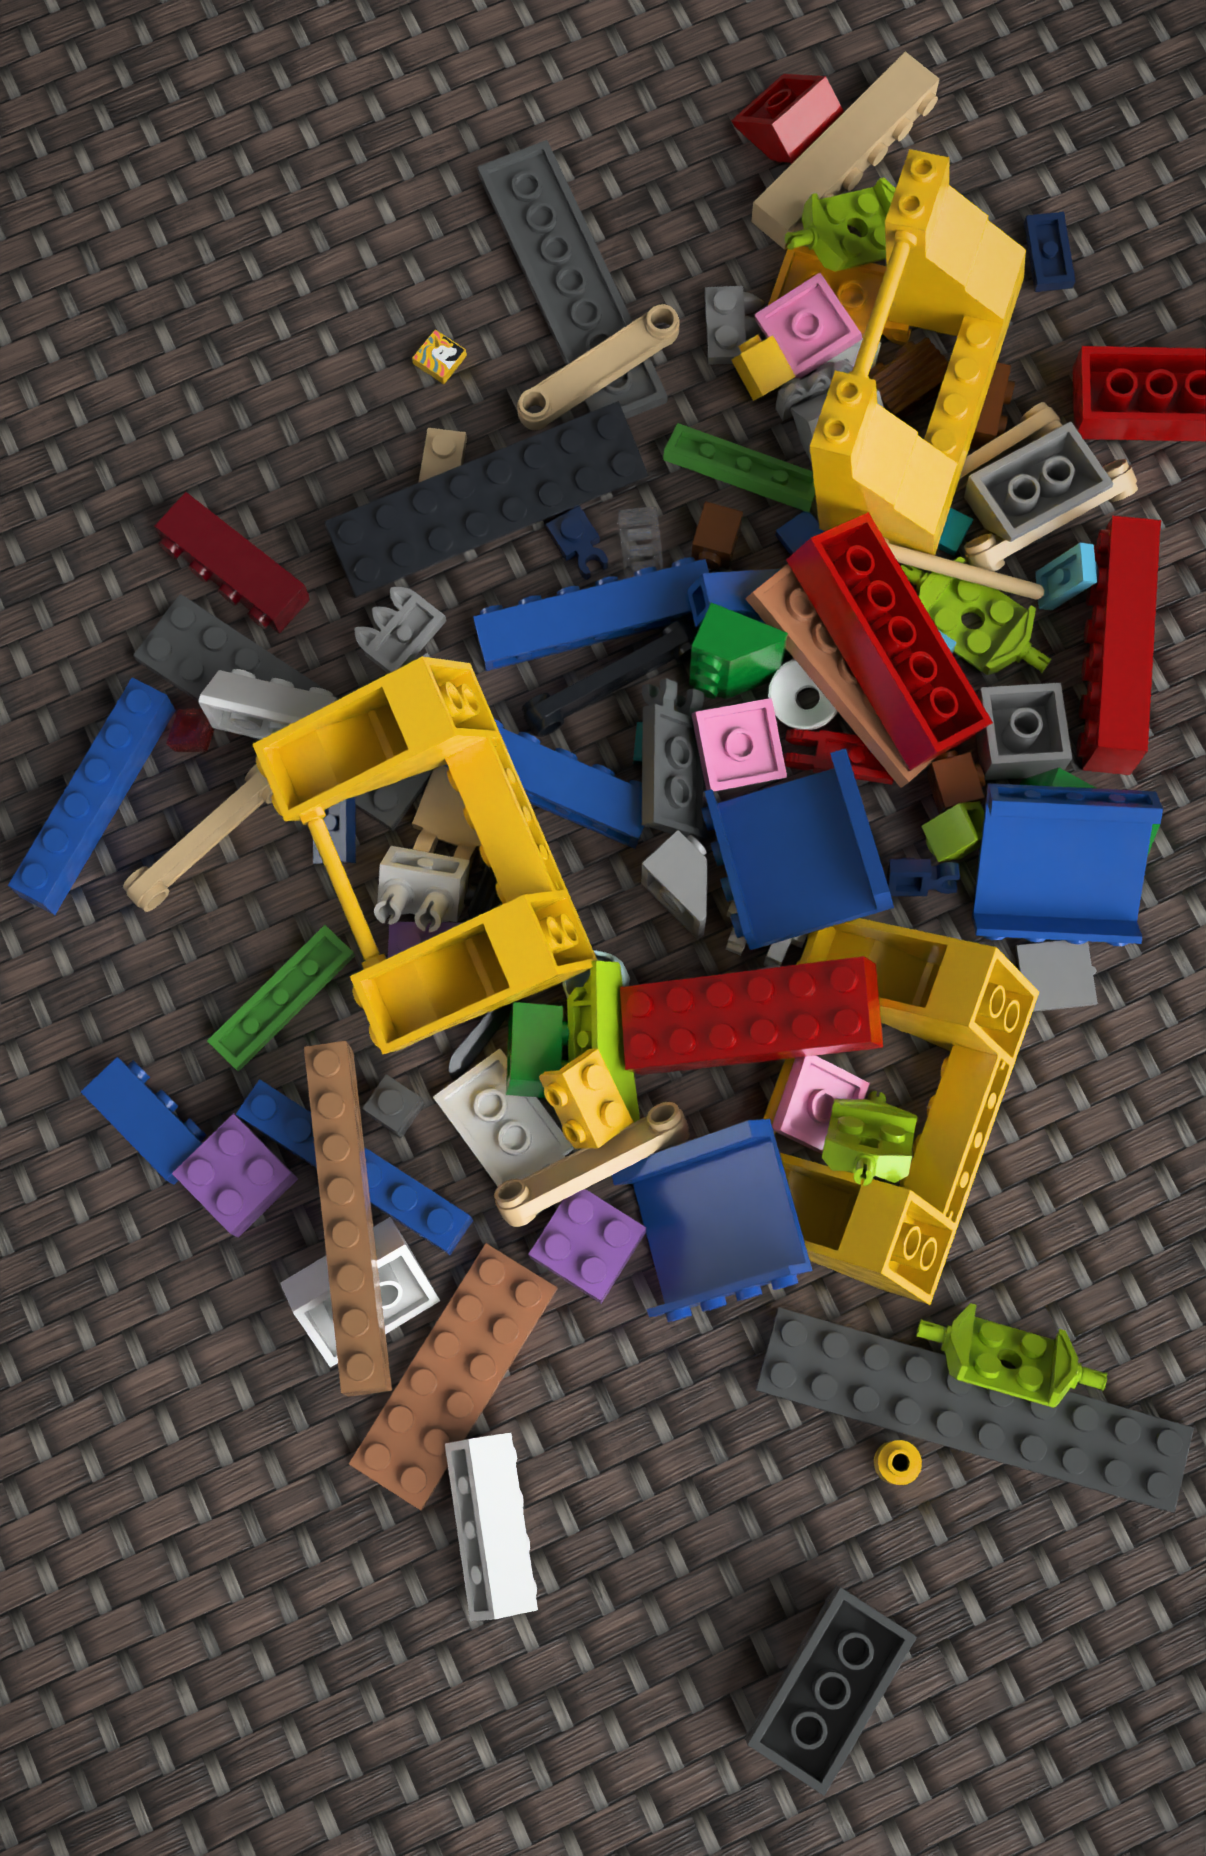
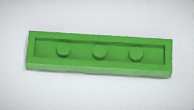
M677 423L664 449L662 459L664 461L808 513L816 498L813 471Z
M324 925L207 1042L239 1072L355 957L354 952Z

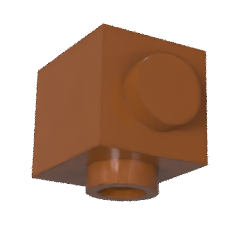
M950 751L937 756L934 759L935 761L931 762L927 771V777L939 815L958 803L980 801V804H982L985 798L982 787L985 786V777L979 763L974 764L971 752L958 755L957 751Z

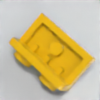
M588 1049L560 1070L545 1071L539 1076L544 1087L545 1098L554 1107L562 1124L563 1134L575 1149L600 1148L633 1123L598 1049Z

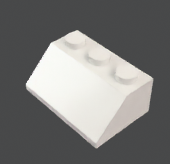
M233 669L231 673L219 670L200 694L198 703L212 728L263 739L337 701V698L333 697V694L325 689L311 687L309 691L294 688L291 682L283 679L272 678L268 682L255 679V675L248 671Z
M391 1217L373 1227L385 1334L440 1302L432 1285ZM324 1256L280 1284L292 1312L328 1365L332 1367L338 1363L327 1257Z

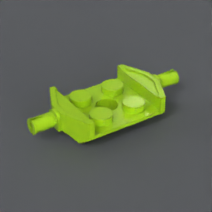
M883 177L873 187L823 199H819L817 193L811 194L803 208L801 220L804 229L785 234V244H788L787 248L791 250L807 245L809 250H814L823 267L835 272L885 260V219L896 188ZM847 226H853L858 229L862 237L860 238L856 234L850 233Z
M962 557L953 560L960 563H965V559ZM901 564V568L908 580L917 586L915 591L918 593V597L937 629L957 642L953 652L986 675L994 674L1015 661L1019 663L1022 659L1041 673L1050 664L1052 659L1032 647V643L1029 642L1036 611L1034 606L1031 605L1027 610L998 589L935 572L924 573V571L917 567ZM966 613H975L981 618L982 626L978 629H969L962 623L961 616Z
M877 1091L871 1092L868 1100L834 1099L822 1153V1159L832 1171L852 1172L857 1184L860 1185L861 1179H864L863 1186L869 1185L873 1177L882 1178L892 1183L905 1178L909 1174L913 1154L912 1145L917 1115L885 1103V1095L880 1092L879 1097H877Z
M972 1303L952 1322L951 1326L947 1325L944 1327L920 1319L916 1337L942 1343L941 1350L945 1351L949 1374L956 1380L1053 1408L1058 1406L1070 1388L1075 1389L1077 1383L1094 1387L1101 1391L1106 1386L1107 1372L1082 1367V1364L1078 1363L1077 1354L1066 1330L1059 1329L1055 1340L975 1317L977 1305ZM1000 1360L1011 1362L1016 1369L1004 1367Z

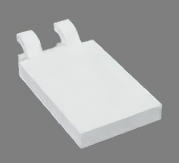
M498 1049L433 1096L436 1103L497 1187L510 1179H523L565 1158V1155L574 1150L572 1144L565 1138L563 1132L537 1097L506 1095L507 1057L501 1049Z

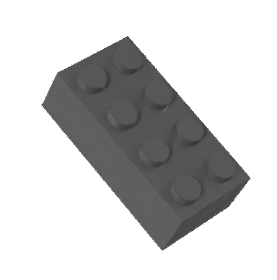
M835 1585L746 1735L747 1745L825 1796L917 1637L840 1586Z

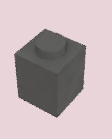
M386 1074L362 1109L368 1117L399 1138H402L425 1104L420 1096Z

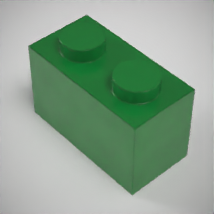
M513 1002L508 1018L506 1095L545 1098L544 1087L539 1076L545 1071L560 1070L568 1064L567 1059H562V1046L568 1045L569 1038L568 1021H562L563 1006Z

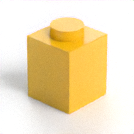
M756 335L739 345L738 348L741 354L731 359L753 401L796 377L773 335L763 341L759 335Z

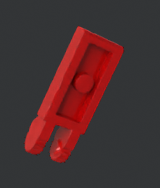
M797 729L788 730L785 740L788 743L806 747L817 746L815 756L792 752L784 753V763L788 768L799 770L813 769L815 773L833 769L834 765L830 753L846 748L855 779L892 785L894 782L891 775L858 735L826 730L814 732Z

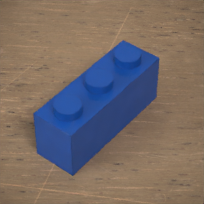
M116 1057L81 1093L166 1181L174 1185L179 1180L172 1173L203 1143L202 1140L207 1135L191 1118L184 1123L174 1113L179 1106L165 1091L160 1089L156 1094L146 1084L151 1077L134 1060L127 1065L119 1057Z

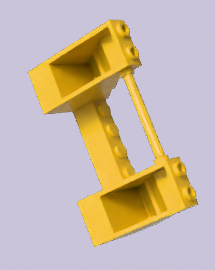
M909 149L885 219L887 268L853 370L849 373L836 370L834 372L810 443V454L819 529L827 531L869 512L882 536L889 539L888 543L935 555L1024 279L1026 250L988 220L987 214L949 185V157ZM888 314L889 321L957 336L924 439L918 436V431L877 404L876 380L868 377Z
M422 656L252 744L257 754L255 759L257 768L267 778L272 790V803L275 810L283 816L284 821H301L303 825L308 824L318 852L365 960L361 963L364 970L350 976L354 985L352 991L356 1003L364 1009L370 1024V1037L373 1043L380 1048L382 1055L401 1050L440 1031L553 987L590 970L593 967L591 961H598L470 663ZM448 765L447 776L449 782L462 797L465 804L463 808L464 817L468 825L477 832L482 844L479 847L481 857L485 864L492 868L498 882L496 883V892L503 904L387 959L385 954L379 953L323 820L326 816L324 810L343 800Z
M858 918L808 933L805 949L796 965L861 956L868 958L876 964L881 1023L899 1031L912 1034L951 1052L942 1063L941 1080L937 1092L929 1100L927 1120L922 1133L917 1136L914 1142V1156L909 1174L901 1179L899 1186L875 1179L866 1186H863L864 1179H861L859 1185L854 1180V1173L832 1171L829 1166L780 1153L811 1262L830 1268L878 1289L931 1305L1039 991L997 947ZM795 1058L784 1060L763 1119H770L771 1124H773Z

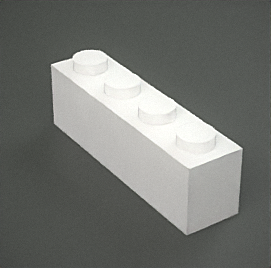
M511 1433L446 1443L445 1450L470 1621L493 1620L538 1610L536 1601L537 1586L533 1578L529 1554L530 1540L525 1528L522 1508L523 1495L519 1488L516 1468L517 1454L513 1446Z

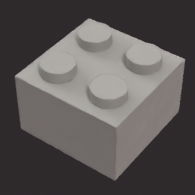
M1061 683L980 688L977 696L993 722L975 735L979 764L982 767L985 781L1028 778L1058 767L1063 770L1066 769L1072 760Z

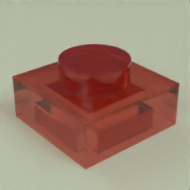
M178 709L166 744L175 752H207L215 728H212L202 709Z

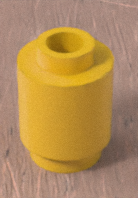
M888 1441L882 1444L875 1453V1471L883 1481L889 1484H909L918 1477L921 1471L922 1459L920 1453L914 1445L907 1441ZM897 1454H902L906 1457L907 1466L903 1471L895 1470L892 1465V1460Z

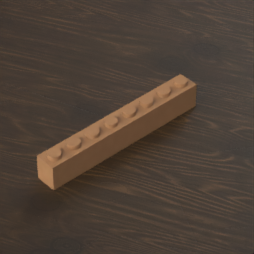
M347 1041L304 1047L341 1393L351 1397L392 1391L354 1053Z

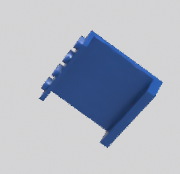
M846 748L830 753L834 765L833 769L720 803H717L712 789L704 791L708 806L701 808L708 832L715 830L718 840L711 843L717 866L725 865L727 877L720 879L727 902L734 900L737 913L730 914L737 938L745 937L750 950L894 908Z
M988 783L972 910V921L976 936H983L989 940H1002L1005 937L1024 938L1030 942H1043L1046 939L1065 940L1072 944H1084L1087 941L1106 942L1113 946H1125L1128 943L1141 944L1142 934L1137 919L1152 825L1161 824L1163 807L1156 791Z
M770 1119L748 1120L665 1149L612 1175L614 1185L633 1184L643 1224L646 1227L647 1239L665 1302L663 1305L647 1309L649 1318L666 1315L668 1322L692 1316V1307L701 1305L702 1312L727 1305L725 1297L736 1294L737 1301L762 1295L760 1286L771 1283L773 1290L789 1287L799 1283L797 1275L813 1271Z

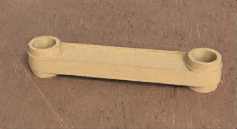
M665 304L654 306L649 312L539 384L524 391L517 403L518 417L521 423L530 430L545 428L549 423L666 346L671 345L679 334L680 324L676 311L671 306ZM658 323H667L670 325V327L666 329H658L654 325ZM535 405L544 408L538 413L526 411L529 407Z
M1045 402L1035 405L1022 416L1020 424L968 455L955 493L967 486L968 478L971 474L1063 426L1061 419L1053 408L1048 407Z
M1126 459L1116 460L1103 466L1114 483L1112 488L1012 542L992 533L972 539L964 545L968 564L995 572L1005 565L1004 558L1096 506L1107 500L1115 502L1134 494L1138 487L1132 466L1128 465Z
M254 765L247 773L244 785L150 868L147 866L139 868L127 878L123 889L137 907L142 908L145 912H149L159 906L168 896V887L260 805L264 802L267 804L272 803V790L267 778L260 773L257 765Z
M673 1102L657 1104L648 1112L646 1117L630 1124L600 1148L580 1149L523 1179L516 1178L503 1182L494 1193L496 1207L500 1215L510 1226L520 1227L526 1225L536 1217L538 1212L662 1149H668L685 1143L690 1134L683 1111Z

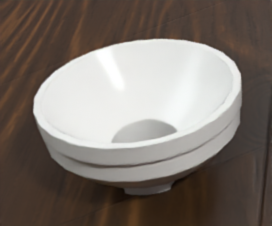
M795 659L783 664L772 677L768 697L772 698L775 715L785 725L797 730L818 729L826 725L837 713L835 707ZM804 688H814L819 692V702L812 709H802L797 705V694Z

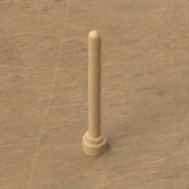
M884 538L898 563L1035 600L1042 598L1044 595V588L1040 584L888 543L889 539Z

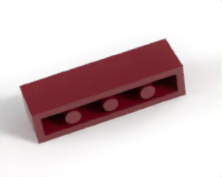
M187 492L178 499L155 525L161 538L159 545L166 553L174 559H177L179 556L183 557L190 563L188 568L203 582H207L209 579L220 587L218 592L229 603L236 606L240 602L250 610L247 613L248 616L263 629L270 626L280 634L310 600L306 586Z

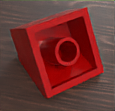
M783 74L734 117L731 122L738 131L772 161L792 164L844 113V110L826 76Z

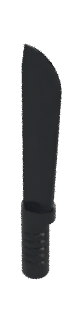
M513 1003L486 1013L453 1052L449 1061V1074L453 1081L464 1075L509 1016Z

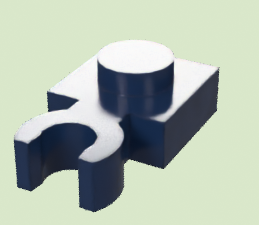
M580 506L573 508L546 524L547 533L566 562L575 556L578 558V570L584 579L588 580L591 578L590 570L586 566L591 560L598 561L604 570L608 568L606 554L601 549L593 547L600 543V536Z
M910 857L889 859L886 880L891 896H927L928 890H937L945 894L956 893V880L960 878L959 864L946 862L937 866H931V859H915Z

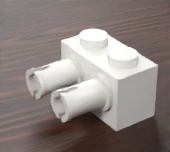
M390 846L380 863L378 903L374 908L376 918L381 923H385L387 917L391 915L388 922L391 925L399 920L401 914H415V923L422 931H425L428 923H431L429 932L436 931L440 927L441 922H457L465 907L464 900L468 891L470 860Z

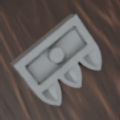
M743 286L705 287L708 365L733 364L731 359L741 354L738 346L748 341L746 339L762 332L755 318L745 315L760 309L764 305V301L754 294L743 292Z
M846 358L836 363L828 362L802 380L795 378L786 382L777 393L775 408L782 421L793 416L791 408L827 393L835 370L844 373L852 371L853 366L849 363L848 359Z
M404 587L390 588V596L393 604L399 610L398 612L387 607L372 608L373 618L381 630L380 632L370 627H355L354 629L356 640L363 649L365 656L388 674L410 663L446 622V616L416 592Z

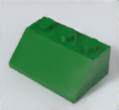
M711 602L692 644L689 685L693 686L696 690L704 692V697L715 699L718 696L723 699H729L770 683L776 671L782 666L788 633Z

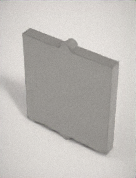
M1061 940L1015 946L1018 970L1039 991L1033 1012L1098 1004L1093 977L1097 970L1091 964L1088 941L1084 944H1072Z

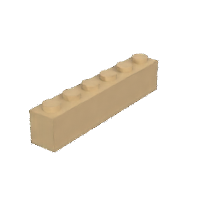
M905 51L753 202L751 222L786 250L788 244H785V234L804 229L801 220L804 204L811 194L817 193L819 199L841 195L845 190L851 191L861 180L863 172L870 165L876 166L886 155L888 147L895 140L901 141L911 130L913 122L920 115L926 116L934 108L938 100L936 92L939 78Z

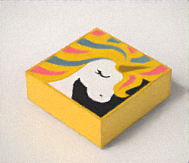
M435 329L412 357L415 366L442 384H445L466 358L467 353L466 349Z

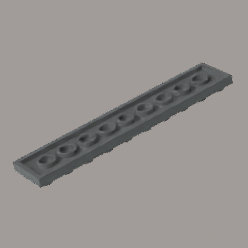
M780 1307L777 1309L755 1390L1170 1513H1175L1194 1431V1428L1069 1391L1058 1406L1053 1408L956 1380L949 1374L945 1355Z

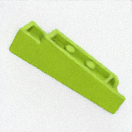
M591 961L593 967L590 968V976L584 986L574 988L567 998L569 1029L568 1063L588 1049H598L634 1123L640 1120L634 1072L625 1070L620 987H623L621 967L618 962Z

